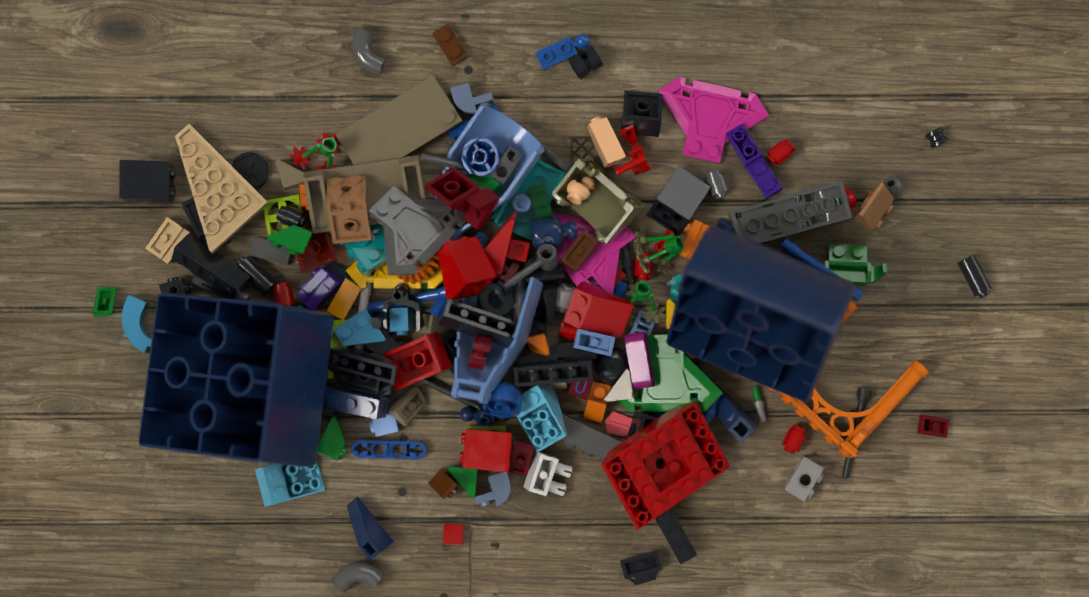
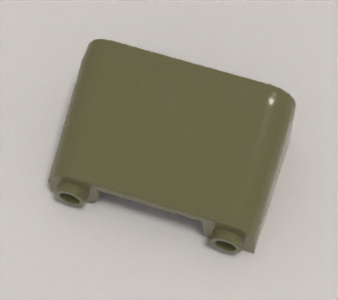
M578 158L551 194L556 198L555 202L562 207L565 205L571 206L596 229V238L603 244L611 243L645 208L640 200L591 159ZM584 177H591L594 180L595 189H589L590 196L588 199L582 200L580 205L570 202L567 199V185L569 182L575 179L581 183Z

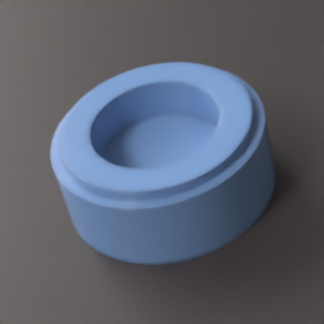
M520 193L513 198L512 205L515 211L525 213L531 208L532 203L528 195Z

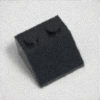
M624 91L621 130L633 124L636 135L659 137L662 121V94Z

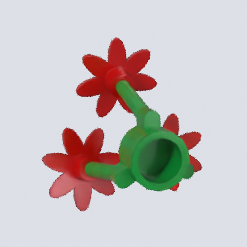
M324 132L323 139H317L316 142L318 144L307 152H305L304 146L301 147L300 151L298 148L293 147L295 154H290L289 156L292 159H296L293 166L300 165V168L304 170L305 164L311 165L308 158L311 157L313 152L318 151L322 155L329 157L328 162L325 161L324 167L317 165V169L335 168L337 165H332L335 154L338 153L336 147L341 143L335 141V134L328 137Z

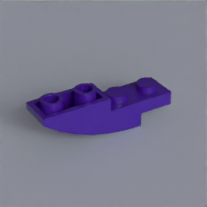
M743 124L727 132L726 136L734 151L765 199L767 200L782 191V186L763 159L762 153Z

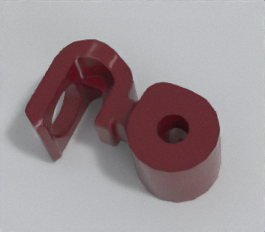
M476 334L473 343L474 349L471 351L468 367L483 371L488 354L486 352L490 351L493 338Z

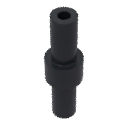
M626 245L622 249L624 259L622 264L623 269L626 270L628 284L635 283L633 271L635 266L633 259H631L629 245Z

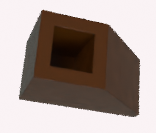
M442 468L428 482L443 499L447 496L451 498L458 491L456 486L459 483Z

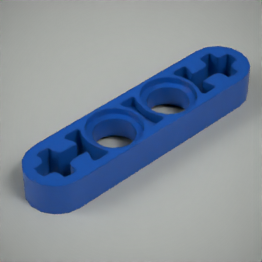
M358 440L351 447L353 455L359 458L421 459L427 452L426 446L422 442ZM359 443H362V447H369L368 443H372L370 449L372 455H368L369 451H362V454H359L355 447L359 446ZM382 444L385 447V452L382 455H377L374 452L375 445ZM397 444L404 447V453L399 456L393 452V448ZM406 444H410L412 449L416 448V445H420L423 452L419 456H416L415 452H409L410 456H406Z

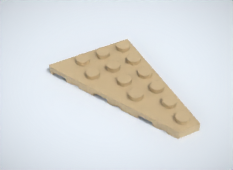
M188 124L175 138L209 251L213 254L266 207L268 202Z

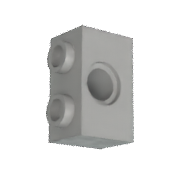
M802 456L785 483L783 490L801 501L809 500L814 493L813 486L816 482L819 483L824 476V473H822L824 468ZM804 474H807L810 479L807 485L800 483V477Z

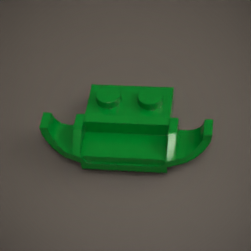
M828 244V261H825L822 265L839 277L853 282L855 286H866L867 284L874 283L887 273L886 263L880 266H871V263H867V245Z

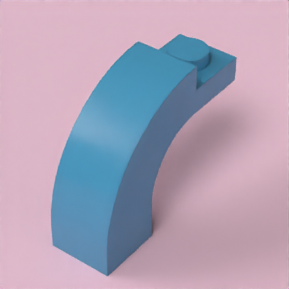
M128 295L122 310V326L125 335L134 347L143 353H148L152 338L145 332L143 318L149 303Z

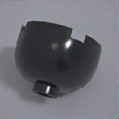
M613 347L611 356L598 354L594 363L596 376L607 385H615L624 371L629 369L627 353L620 348Z

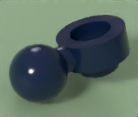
M464 407L460 411V418L465 422L475 419L481 426H491L494 423L495 416L491 415L490 410L487 408L486 411L483 407L479 408L476 412L471 407Z

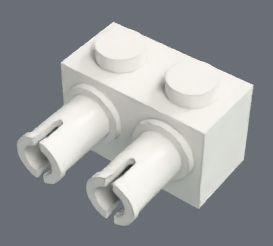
M535 451L523 487L528 491L547 496L548 491L563 496L566 484L552 481L553 475L555 473L569 478L571 474L567 471L572 472L573 467L559 463V459L552 455Z

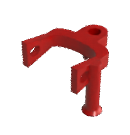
M633 124L620 130V134L633 148L632 151L628 152L633 160L617 168L614 167L617 176L619 177L620 174L631 169L635 176L642 172L650 171L651 167L644 155L642 146L637 141Z

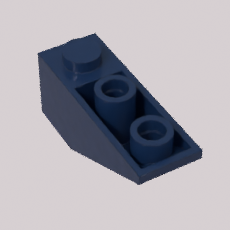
M717 384L723 391V394L719 397V402L716 404V414L727 429L743 443L758 427L759 423Z
M358 496L347 505L358 546L371 561L394 541Z

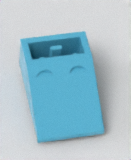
M551 384L536 385L521 394L522 410L517 415V418L532 445H534L536 452L567 436L558 397Z
M317 458L315 465L312 467L273 464L255 469L265 507L325 491Z

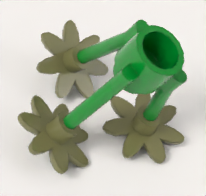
M641 227L639 232L635 231L637 239L634 240V243L637 244L636 258L640 261L639 266L642 267L645 273H648L650 270L647 265L653 260L652 263L658 265L657 270L659 272L663 270L665 274H668V269H672V266L668 264L669 260L683 252L684 242L682 238L675 236L674 233L667 236L648 237L647 233L643 234V228ZM667 240L664 243V250L658 253H653L649 257H644L643 253H640V250L642 252L646 251L645 245L648 246L650 241ZM666 253L669 254V253H671V254L668 255L667 257H666V256H663V254H666Z
M636 279L635 285L627 284L631 290L626 295L632 296L631 303L634 304L637 299L642 302L649 299L651 307L646 306L648 312L642 313L643 317H648L647 323L654 319L655 323L658 324L659 318H666V315L663 313L666 307L659 308L658 303L654 304V294L650 292L651 287L647 282ZM630 315L627 323L629 326H634L632 321L636 319V316Z

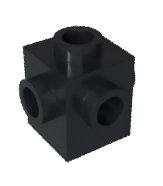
M178 277L169 278L167 283L159 284L161 293L175 294L176 288V294L188 295L191 293L188 282L185 283V280Z

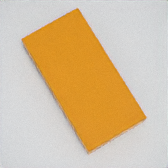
M345 278L327 312L344 320L361 288L352 280Z

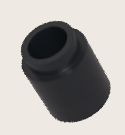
M281 206L276 217L281 224L288 227L295 225L303 228L307 220L304 217V212L290 206Z

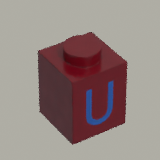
M593 380L572 382L568 394L586 400Z

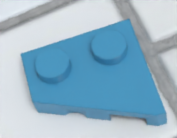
M366 309L333 330L343 346L383 342L386 340L379 328L372 327V317Z

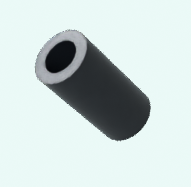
M975 254L957 262L974 297L979 296V298H983L989 295V290L992 287Z
M243 256L236 263L238 268L250 275L249 282L264 296L274 288L273 285L277 284V281L250 256Z

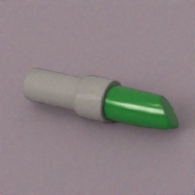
M756 385L752 391L760 423L767 421L764 402Z

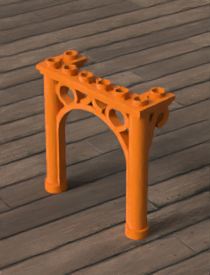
M850 301L842 323L857 309V306L852 301ZM914 360L910 367L874 406L865 411L855 413L841 411L829 405L815 388L812 393L813 397H811L813 401L812 410L802 401L779 391L777 392L782 395L780 399L788 406L792 404L796 408L795 413L802 419L806 417L810 421L809 425L816 432L820 430L825 435L823 438L832 445L834 443L839 447L837 451L843 457L855 458L859 446L912 388L929 374V371L921 363ZM824 412L830 415L832 412L835 414L830 418V427L817 416L819 413ZM839 416L847 417L849 429L846 432L839 431L834 426L835 418ZM866 416L854 429L852 418ZM840 436H848V437L844 440V439H842Z

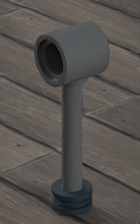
M550 244L540 246L537 250L538 257L535 262L504 283L498 281V283L493 285L496 294L503 298L505 294H508L507 289L540 267L547 271L553 270L558 264L555 247Z

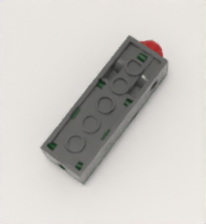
M839 181L733 210L728 213V218L733 234L761 245L848 221L852 218L851 213L857 201L854 192L844 187L843 182Z

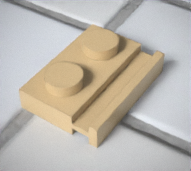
M167 217L145 249L165 263L170 264L173 260L172 255L175 246L188 233H191Z

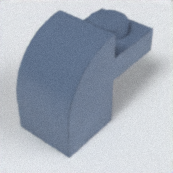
M469 83L450 88L456 107L467 115H474L476 107H480V105L489 107L491 106L490 103L494 102L491 92L472 97Z
M507 472L488 476L492 491L475 496L476 505L480 504L481 507L492 504L491 500L495 499L496 506H499L507 500L511 491Z

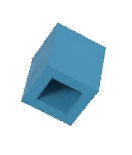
M389 308L390 332H397V336H406L408 332H414L413 308Z

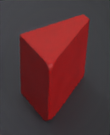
M444 524L443 544L462 545L464 525Z

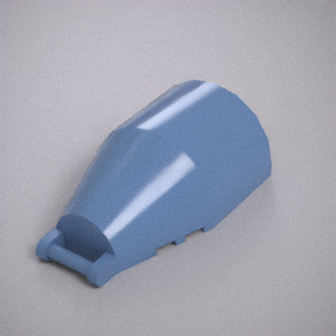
M480 105L448 152L447 159L462 162L464 145L476 137H485L494 141L499 146L501 155L509 145L522 153L520 160L504 184L500 183L503 192L499 195L501 198L492 210L493 212L513 197L544 153V148L535 136L515 120L493 108ZM445 167V170H443L442 174H444L452 168ZM459 170L462 174H471L468 171ZM467 221L462 227L455 225L453 229L456 233L449 240H459L464 232L473 226Z
M531 277L529 285L525 286V299L517 328L513 335L514 340L510 347L506 348L492 343L490 351L486 352L488 354L483 371L468 367L471 351L474 349L475 337L457 331V340H455L457 358H455L454 385L451 392L453 398L473 399L484 404L489 402L491 393L527 343L543 287L539 280ZM512 286V287L509 288V290L511 291V293H512V295H513V286ZM480 293L463 298L461 303L478 307L477 300ZM491 298L490 302L491 304L500 303V300L498 298ZM465 386H466V387H469V388H472V389H475V390H479L480 392L478 393V392L466 391V390H464V389H465Z

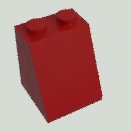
M465 236L457 241L448 240L437 252L447 300L455 301L478 295L497 277L477 236L471 238Z
M466 429L465 433L461 434V444H464V452H460L459 463L463 464L462 468L509 472L512 432Z

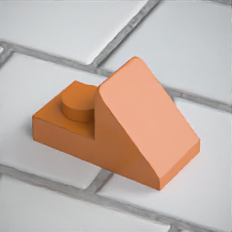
M592 382L583 419L602 423L607 406V401L604 399L610 392L611 386Z

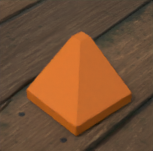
M545 334L528 337L527 344L531 352L546 356L550 355V347Z

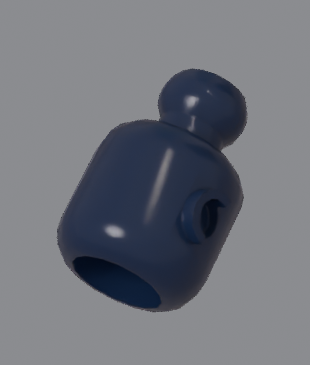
M551 217L535 220L530 224L533 247L536 250L544 244H550L555 248L563 246V238L575 239L578 237L575 221L561 224L558 218Z

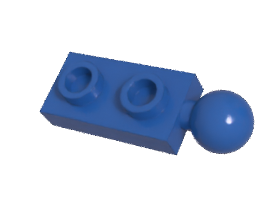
M579 34L575 41L572 42L569 36L535 53L543 70H546L578 54L576 48H587L590 44V38L586 34Z

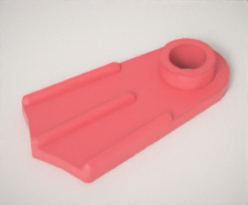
M612 411L605 420L606 433L627 438L633 418Z

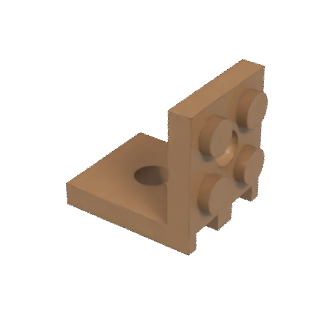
M366 175L327 179L326 207L333 244L372 240L367 210ZM352 222L355 225L349 227L346 226L345 223Z

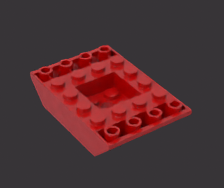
M695 401L671 409L608 451L600 464L636 530H639L731 467ZM662 458L663 465L657 468L655 465L656 460Z

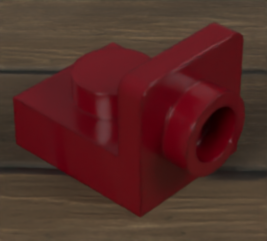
M515 261L511 265L507 264L503 270V275L496 274L497 277L492 282L494 284L498 283V281L504 283L515 275L520 264Z

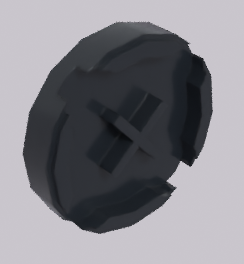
M246 152L241 153L234 159L232 167L254 189L264 185L268 179L269 168L263 157L257 153Z

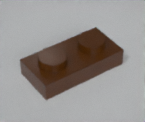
M449 23L432 33L451 66L468 57Z
M583 230L560 261L576 273L599 244V241Z

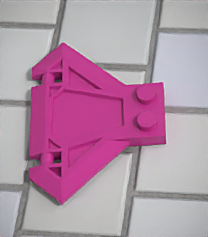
M678 77L658 90L686 135L682 156L720 164L724 144L729 142L726 136L727 132L740 124H743L745 129L748 130L769 116L757 95L750 92L748 98L741 97V90L693 80L692 85L685 84L686 78ZM683 92L690 93V97L682 96ZM738 105H746V108L740 109L738 108Z
M552 213L553 217L558 218L561 224L575 221L578 237L585 230L597 239L596 229L583 217ZM628 226L611 243L603 244L599 241V244L576 273L560 260L577 238H563V246L555 248L558 262L562 264L563 269L575 285L578 286L582 281L592 285L589 279L593 277L596 283L592 286L613 294L619 252L636 239Z

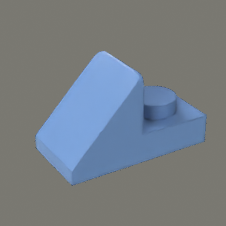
M577 329L573 348L611 356L615 337Z

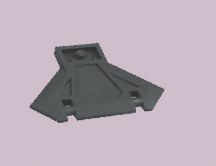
M395 186L368 211V214L384 227L388 275H415L419 271L415 265L418 262L425 265L443 247V244L456 233L453 227L455 225L462 227L466 223L463 219L465 216L464 212L449 208L439 199H410ZM408 255L412 257L410 260L406 258Z

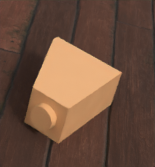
M599 116L591 119V123L588 124L587 128L603 169L621 163L626 156L607 117L602 119Z

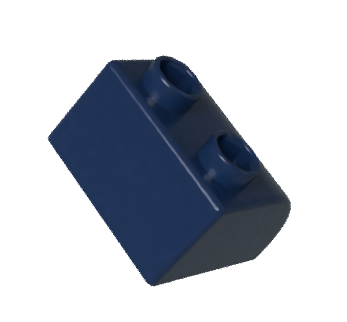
M710 226L701 236L683 271L666 343L668 346L800 401L808 402L854 294L855 284L847 279L721 228Z
M160 293L157 297L138 440L139 445L148 448L255 463L314 466L317 457L331 347L333 315L275 303Z

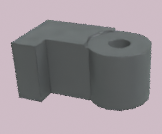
M509 145L502 153L497 168L489 175L504 184L516 167L522 153Z

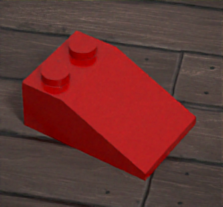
M515 210L488 240L486 246L482 247L496 274L502 275L506 265L518 213Z
M582 281L574 290L563 322L581 330L622 338L634 304Z
M439 332L428 334L382 354V356L391 358L398 365L396 384L394 385L395 391L452 368Z

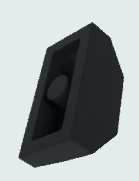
M657 550L620 560L624 578L632 581L635 585L656 580L658 572L662 570Z

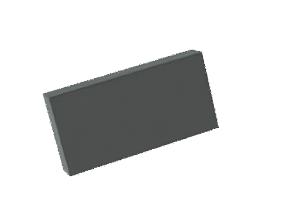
M254 238L250 256L289 264L291 254L288 253L287 248L281 246L278 249L269 245L271 241Z

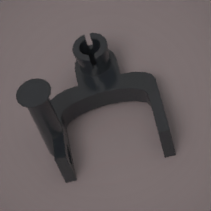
M399 283L393 289L392 297L387 298L383 302V310L376 318L371 320V325L377 329L381 327L383 322V329H387L390 326V306L404 305L416 310V331H420L425 326L422 302L419 299L411 298L410 288L406 283Z

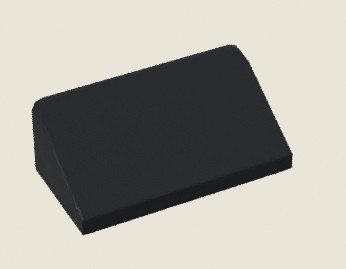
M557 264L553 270L549 271L543 270L540 267L526 276L525 282L529 283L531 277L539 281L563 279L562 264Z

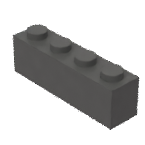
M562 413L567 436L561 440L565 441V445L572 449L578 447L583 450V454L593 457V455L598 456L602 462L608 451L623 442L614 436Z

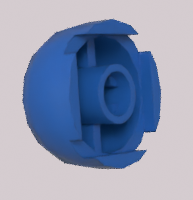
M476 137L464 145L461 158L465 169L469 173L477 176H486L497 168L501 159V152L499 146L494 141L485 137Z
M501 382L491 393L489 402L487 404L483 403V409L486 411L487 408L490 410L491 415L500 418H511L512 414L515 413L519 415L522 410L521 393L510 383Z

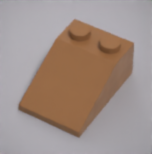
M881 182L873 187L851 218V220L869 232L880 227L883 222L881 220L884 213L888 215L894 206L891 204L894 198L885 184Z

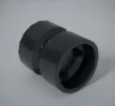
M591 45L583 49L581 55L576 54L568 59L580 80L590 75L591 70L595 72L604 66L599 55Z

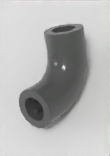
M356 28L352 42L354 59L364 70L381 76L386 58L372 52L371 42L374 34Z
M355 562L339 570L331 579V583L344 593L353 583L358 581L365 583L373 589L384 576V573L368 563Z

